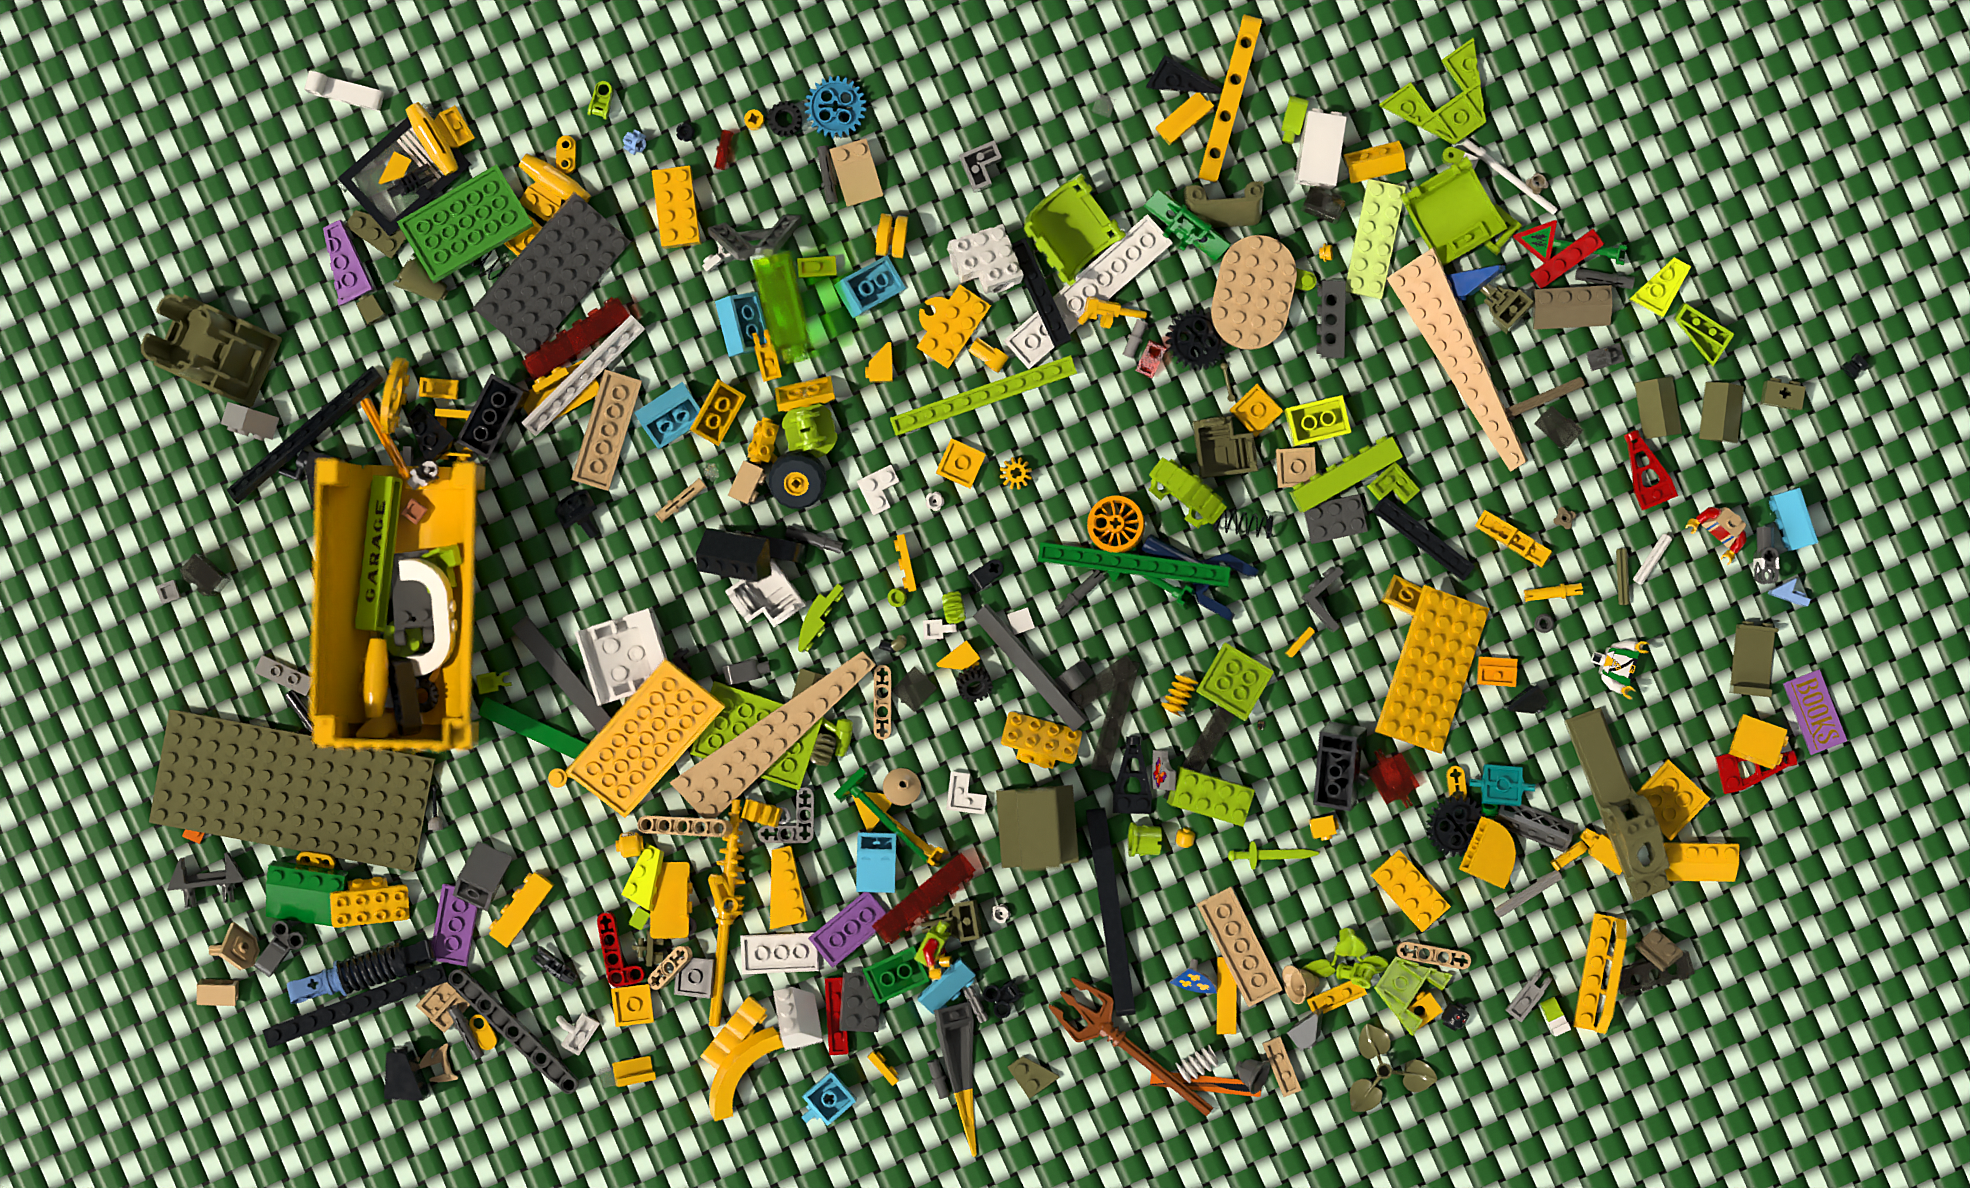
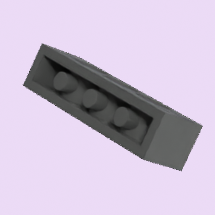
M1322 281L1321 285L1317 287V297H1321V304H1317V316H1320V324H1317V335H1320V343L1316 345V354H1320V359H1344L1346 281ZM1328 296H1333L1336 299L1334 306L1326 303ZM1326 316H1334L1336 319L1335 324H1327ZM1327 334H1332L1335 337L1334 344L1326 342L1325 337Z

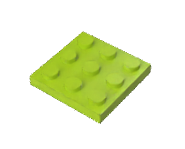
M1224 642L1196 692L1246 721L1274 671Z

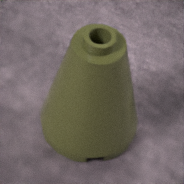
M413 253L411 257L414 259L406 262L396 278L399 282L395 281L393 285L436 302L439 299L443 301L449 292L446 290L447 285L442 280L433 284L419 258Z

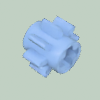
M634 129L633 133L627 132L623 138L625 145L623 148L633 155L636 154V151L642 153L647 145L645 141L646 136Z

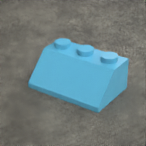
M758 292L732 295L715 301L729 357L755 352L752 333H757L760 345L767 343L764 337V330L767 327Z
M681 382L634 413L659 450L687 432L701 409L685 384Z
M1800 488L1770 496L1771 501H1769L1772 512L1775 511L1777 517L1775 523L1778 530L1782 532L1783 537H1781L1784 548L1791 551L1818 543Z
M961 957L941 974L940 979L934 980L918 995L917 1000L932 1014H934L936 1009L947 1007L945 1003L948 1000L952 999L954 1001L961 994L959 991L964 986L968 988L975 981L973 978L976 976L975 972Z

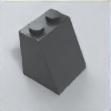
M478 841L457 878L453 896L488 911L513 857Z

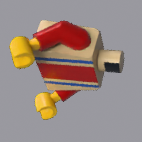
M1708 507L1696 516V519H1689L1685 527L1692 526L1693 529L1690 533L1694 534L1699 524H1701L1727 548H1730L1720 558L1722 560L1724 557H1728L1729 562L1727 565L1735 559V553L1737 554L1747 541L1746 532L1744 531L1747 526L1746 523L1727 507L1720 509Z

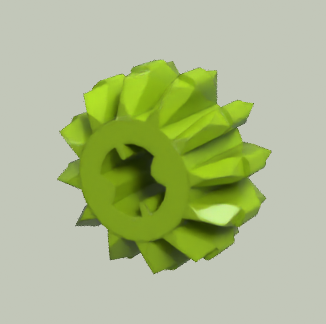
M952 591L942 596V603L947 622L949 624H956L964 621L966 613L961 593L959 591Z

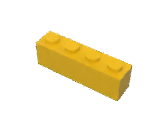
M537 871L527 875L523 881L526 883L522 889L518 888L512 896L513 902L510 905L506 904L500 912L503 914L499 920L495 919L489 927L491 929L489 935L506 948L512 944L555 885Z

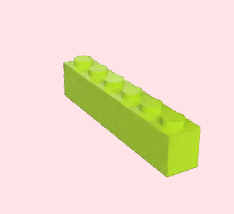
M1384 435L1375 440V445L1371 447L1366 445L1360 448V453L1353 456V454L1344 457L1341 464L1336 465L1334 463L1326 467L1327 471L1320 475L1318 472L1310 476V481L1305 484L1302 481L1294 485V490L1289 493L1299 512L1311 509L1402 458L1403 456L1393 437L1386 438Z

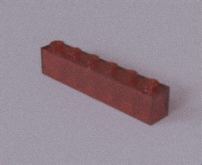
M609 298L603 303L605 306L599 310L595 308L588 313L589 317L583 321L582 319L575 321L571 329L568 331L564 329L559 332L555 340L552 342L548 340L540 345L541 349L537 352L531 351L525 355V360L522 363L534 381L542 376H547L552 370L562 366L618 328L630 316L619 298Z
M960 852L871 926L886 944L888 942L893 944L900 938V932L903 930L907 932L915 925L914 921L920 917L922 920L930 913L928 909L933 905L938 907L943 903L945 895L948 893L950 895L954 894L960 888L958 885L962 881L967 883L975 876L973 874L976 871L975 868Z

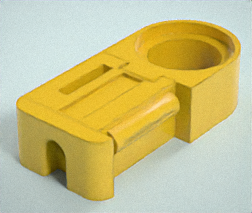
M1580 841L1550 863L1558 871L1587 851L1588 848L1583 841Z

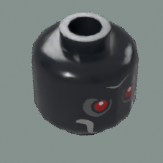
M1458 1001L1456 1004L1449 1003L1441 1016V1019L1444 1021L1443 1025L1454 1031L1463 1029L1470 1016L1469 1012L1466 1011L1467 1006Z

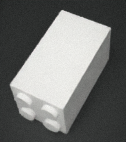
M1312 109V111H1308L1305 114L1295 173V184L1333 189L1336 186L1347 118L1342 116V113L1331 112V114H1325L1321 109Z

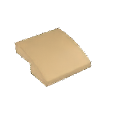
M447 982L431 988L416 1004V1007L445 1033L454 1023L447 1011L448 1008L458 1004L463 1013L470 1004Z

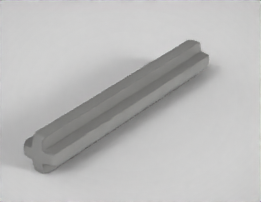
M1557 870L1553 871L1496 907L1494 912L1501 918L1561 880L1562 875Z

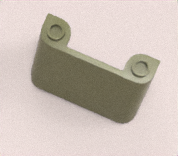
M1263 181L1249 183L1245 187L1244 196L1233 199L1206 200V193L1202 187L1196 185L1186 186L1184 189V204L1188 206V210L1205 223H1210L1212 225L1211 228L1253 226L1262 219Z

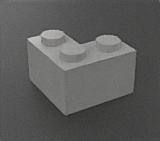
M995 140L959 155L960 162L974 193L992 186L986 167L1002 161Z
M227 402L221 424L228 426L227 430L245 436H249V433L254 434L253 438L264 441L265 438L273 440L279 418Z

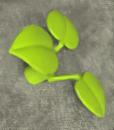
M1343 928L1339 931L1340 942L1334 947L1335 955L1333 961L1329 962L1326 959L1316 960L1305 965L1302 969L1311 972L1318 978L1329 977L1336 972L1334 965L1338 955L1355 956L1360 964L1368 963L1376 967V974L1385 971L1389 964L1385 958L1376 955L1362 959L1360 956L1367 953L1366 945L1355 935L1353 929Z

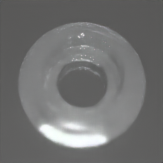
M706 463V468H703L705 477L713 482L716 478H719L715 463Z

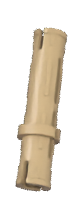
M698 478L673 500H668V504L655 513L656 517L663 523L673 513H678V509L706 488L705 484Z

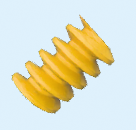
M1175 675L1178 682L1171 683L1175 689H1168L1171 696L1164 697L1168 703L1162 702L1161 705L1169 712L1182 717L1178 711L1185 712L1181 705L1189 704L1185 697L1192 698L1188 691H1195L1196 689L1192 684L1199 683L1185 675Z

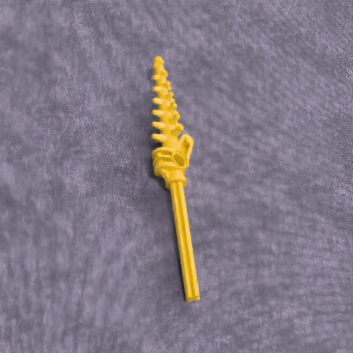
M739 799L731 801L732 811L728 813V816L731 817L730 823L733 830L728 837H722V840L727 841V847L719 850L720 853L726 854L725 860L716 862L717 865L724 866L723 874L712 873L708 878L717 913H719L716 918V923L719 925L715 955L713 998H711L709 1026L714 1027L720 1026L730 925L733 924L737 916L743 915V910L741 909L744 907V904H742V900H745V896L734 895L735 885L745 884V880L736 878L738 876L737 872H744L745 870L742 867L736 866L738 864L737 860L744 859L743 855L737 854L738 848L743 847V843L738 842V835H743V831L738 830L739 823H742V819L739 818L740 810H742ZM728 901V906L724 908L725 902Z

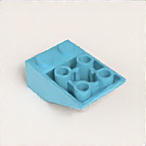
M858 833L856 892L895 893L896 834Z

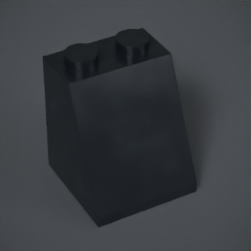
M400 1045L386 1052L384 1099L423 1101L429 1098L431 1092L420 1069L414 1050L408 1049V1046Z

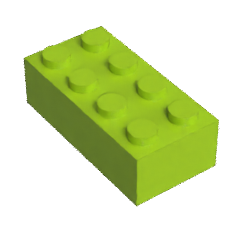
M1178 766L1176 771V789L1170 790L1167 803L1178 808L1244 827L1255 790L1248 786Z

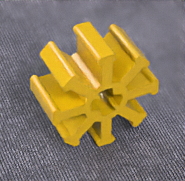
M747 798L741 818L777 828L783 809Z

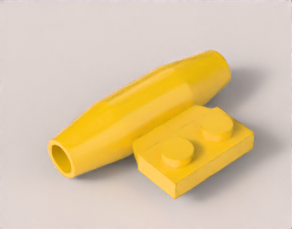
M419 102L407 107L405 110L412 128L430 159L445 176L458 170L459 168L451 148H459L473 141L475 137L456 106L454 105L440 112L435 120Z
M527 153L520 161L519 167L535 183L526 189L519 202L548 222L561 207L562 199L566 201L573 192L578 194L585 202H589L591 195L584 188L548 162Z
M370 639L367 656L362 658V662L359 664L361 681L358 683V692L360 697H364L366 717H382L387 697L389 669L385 639Z

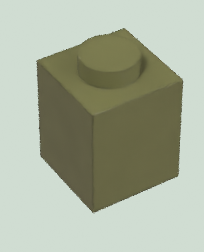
M373 294L362 296L359 298L360 302L356 303L369 325L387 316Z

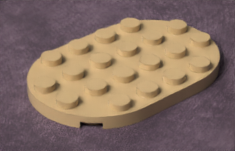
M1262 235L1245 237L1234 243L1222 259L1211 306V317L1213 325L1221 338L1236 348L1244 350L1263 348L1276 340L1286 325L1296 283L1297 270L1292 254L1278 240Z

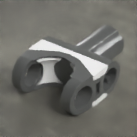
M1774 527L1757 528V550L1753 556L1754 578L1759 584H1772L1779 577V555L1777 550L1774 549ZM1765 572L1768 573V579H1767V580H1766V578H1765V576H1764V575H1765Z

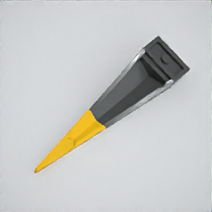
M969 1001L934 1010L937 1025L936 1033L972 1156L976 1157L972 1081L974 1019Z

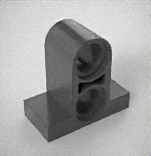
M1082 658L1054 679V681L1068 694L1094 673Z

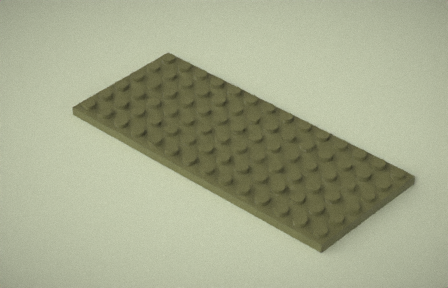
M169 709L149 823L298 851L326 853L336 858L415 872L436 758L388 749H374V747L366 749H355L354 747L335 748V746L318 747L319 743H313V735Z

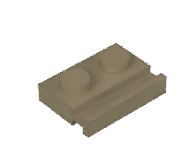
M1656 928L1643 937L1642 941L1635 944V948L1662 972L1683 956V951Z

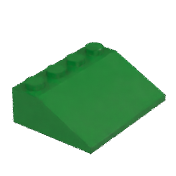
M273 860L268 865L266 917L332 926L330 894L332 892L347 891L349 871Z

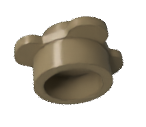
M1535 173L1531 179L1526 180V185L1536 195L1540 194L1542 189H1547L1549 185L1546 178L1540 173Z
M1560 507L1556 518L1553 520L1554 524L1570 529L1572 527L1571 522L1576 517V514L1573 511L1565 510L1564 507Z

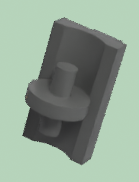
M1620 343L1586 353L1591 371L1625 361Z
M427 461L409 472L412 477L407 483L413 490L418 489L420 486L424 487L440 478L437 475L439 472L437 463Z

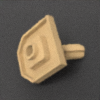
M235 922L230 924L222 945H210L208 948L209 955L220 956L239 970L253 967L260 952L256 937Z

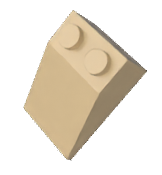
M866 138L829 149L847 207L883 196Z

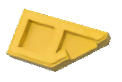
M394 151L378 183L382 185L403 177L412 160Z
M1309 627L1297 638L1285 654L1288 657H1293L1315 633L1314 630Z

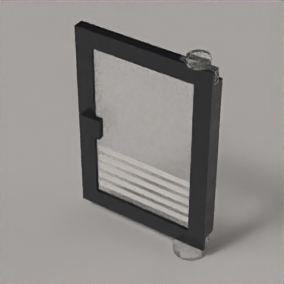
M423 103V108L435 120L437 116ZM407 117L337 178L340 181L337 185L344 192L349 191L390 237L400 228L397 221L429 203L470 167L471 163L457 148H451L459 169L445 176L430 159ZM394 151L412 160L405 175L428 163L430 168L419 174V179L421 180L429 174L436 176L435 179L403 197L399 194L391 198L387 192V189L395 185L394 181L396 180L382 185L378 183Z

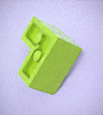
M458 545L439 547L419 557V559L427 560L438 566L447 576L452 589L457 587L453 567L462 564Z

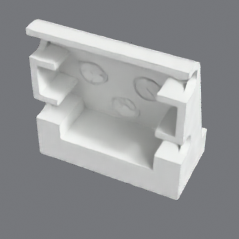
M645 609L575 632L598 706L633 695L665 658L667 659L652 609Z

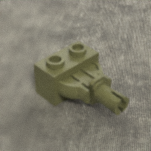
M1489 283L1480 289L1486 296L1484 303L1489 306V311L1493 316L1492 322L1506 334L1533 307L1534 301L1520 289L1515 292L1510 289H1504L1500 285L1495 288Z
M977 899L955 903L946 913L939 914V918H947L921 922V927L930 926L932 928L934 925L937 926L940 920H944L950 924L948 928L950 936L960 939L961 942L983 937ZM931 928L922 929V933H928Z

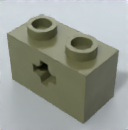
M1770 378V381L1764 382L1761 405L1797 411L1802 410L1806 387L1800 386V382L1789 381V384L1781 383L1782 379ZM1784 390V393H1787V396L1783 397L1782 394H1779L1780 391Z

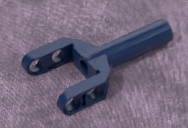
M1152 534L1147 537L1142 546V551L1156 558L1220 566L1221 564L1219 563L1222 562L1238 572L1254 578L1259 573V570L1229 553L1200 561ZM1193 583L1198 604L1232 622L1235 614L1229 608L1203 594V592L1207 591L1209 585Z

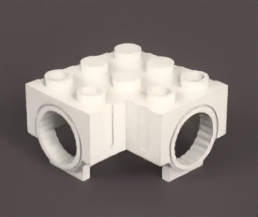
M1003 224L949 241L947 250L952 268L956 276L959 277L960 283L979 277L985 294L991 292L999 293L1013 287L1015 284L1021 283L1024 275L1019 267V262L1015 252L1012 250L1011 242L1005 233Z
M773 557L770 559L771 576L760 582L741 579L725 591L746 622H749L763 612L772 626L775 627L806 605V602L800 597L799 592L790 583L787 575L778 566V562Z

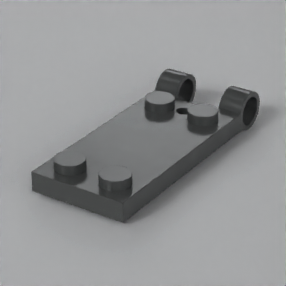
M428 550L394 554L391 581L396 646L407 645L406 629L423 628L425 643L435 642L432 595L428 593L426 585L420 581L401 580L399 565L400 560L419 558L428 553ZM413 617H416L415 622L411 621Z

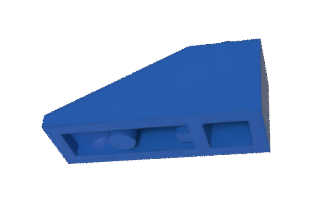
M1498 265L1446 275L1451 283V289L1455 297H1457L1458 301H1464L1466 296L1475 294L1506 270L1505 266Z

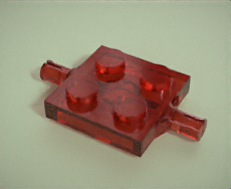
M1381 748L1378 751H1374L1379 762L1375 767L1368 770L1367 773L1385 804L1387 805L1394 800L1401 799L1406 809L1409 806H1413L1408 794L1420 785L1401 752L1386 758Z

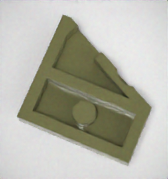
M1021 1056L1007 1066L1029 1099L1059 1078L1058 1074L1051 1072L1025 1056Z

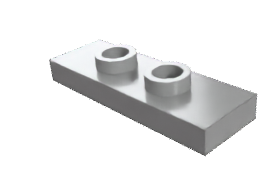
M261 656L254 673L304 696H308L311 689L310 676L267 656Z

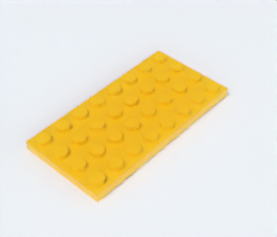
M1423 586L1375 732L1442 754L1490 610L1489 608L1435 588Z
M665 658L566 769V773L626 818L723 710L725 704Z

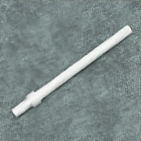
M1468 139L1463 143L1467 149L1474 153L1473 156L1478 157L1479 160L1482 159L1552 215L1558 210L1541 195L1534 194L1529 186L1486 154L1485 149L1477 147Z

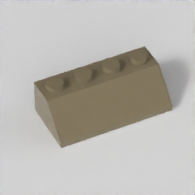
M1611 285L1534 289L1531 291V298L1534 301L1532 307L1533 330L1610 326L1612 314Z

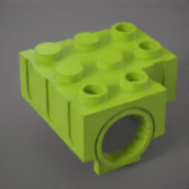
M1162 457L1149 474L1152 478L1149 491L1160 501L1168 494L1180 500L1189 508V513L1184 519L1199 529L1201 525L1207 523L1214 524L1227 508L1221 502L1223 498L1215 492L1212 494L1213 489L1205 483L1202 484L1203 480L1195 474L1190 476L1192 473L1185 467L1179 468L1180 465L1173 459L1168 461ZM1158 482L1162 484L1165 488L1162 490H1158ZM1196 511L1203 517L1202 519H1195Z

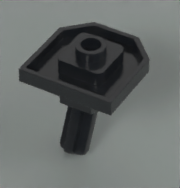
M576 490L559 502L555 513L565 530L577 523L590 539L599 533L590 520L589 514L596 510L597 507L587 490Z

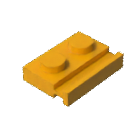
M1478 657L1477 684L1516 687L1518 659Z

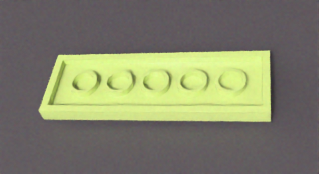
M1368 179L1346 278L1345 292L1382 299L1403 203L1400 195L1405 192L1406 187Z

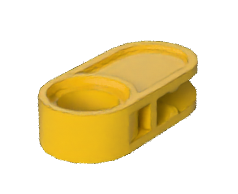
M481 1014L474 1015L469 1021L470 1029L479 1046L484 1050H491L498 1042L497 1035L491 1024ZM476 1018H481L484 1021V1026L480 1029L474 1026Z

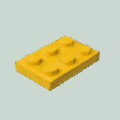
M831 376L775 388L778 411H791L797 407H809L815 403H828L835 399Z

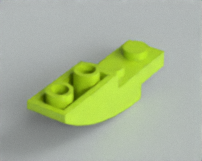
M837 584L826 598L819 594L812 603L800 632L798 651L801 653L804 650L808 652L814 644L812 642L816 635L820 637L826 630L824 627L826 622L821 617L822 615L826 617L832 610L831 604L834 601L838 603L843 597L844 593L842 591L844 588L841 585Z

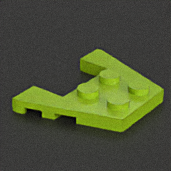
M1395 956L1374 989L1413 1036L1423 1019L1407 1009L1408 1005L1425 980L1442 991L1453 975L1447 972H1439L1431 967L1426 968L1418 963Z

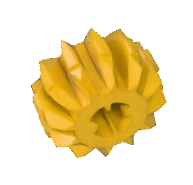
M1012 457L1011 465L1008 461L1004 462L1008 467L1007 469L1004 467L1000 468L1001 471L1006 472V474L1000 475V478L1007 477V480L1003 482L1004 485H1007L1009 481L1012 482L1010 489H1013L1014 483H1017V489L1019 490L1021 489L1020 482L1024 486L1028 485L1024 478L1031 480L1032 477L1025 474L1032 472V469L1025 470L1024 468L1029 463L1025 462L1023 465H1020L1022 458H1019L1017 464L1014 457ZM1018 468L1019 473L1021 472L1022 474L1014 479L1012 478L1013 474L1011 475L1010 472Z

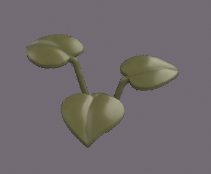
M1366 1024L1359 1036V1050L1367 1059L1377 1056L1380 1064L1376 1069L1378 1077L1373 1084L1367 1079H1360L1352 1084L1350 1089L1351 1110L1354 1112H1364L1375 1108L1382 1099V1091L1375 1086L1381 1078L1387 1079L1391 1074L1405 1075L1403 1084L1411 1092L1426 1090L1437 1081V1076L1429 1065L1420 1060L1408 1061L1405 1064V1072L1392 1070L1389 1064L1382 1062L1380 1054L1387 1053L1390 1048L1391 1042L1388 1034L1382 1029Z

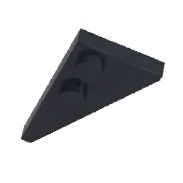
M1164 55L1146 85L1147 89L1207 94H1220L1222 91L1220 87Z

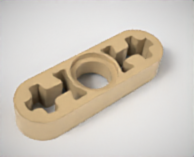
M688 946L676 947L649 975L648 984L654 990L666 987L692 959V950ZM681 951H684V952H685L684 955H683L685 958H680L678 961L675 960V959H678V958L682 955V954H681ZM669 962L674 966L672 973H669L666 969ZM656 977H661L659 979L660 984L655 983L657 981Z

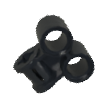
M1015 978L1009 980L1000 988L994 984H988L983 989V996L986 1001H996L993 1011L1000 1019L1010 1015V1003L1025 995L1024 991L1021 992L1016 984ZM989 988H994L997 991V995L994 998L986 996V991ZM1000 1004L1007 1006L1005 1014L997 1012V1007Z

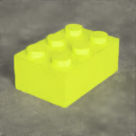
M1343 395L1285 409L1293 447L1351 433Z

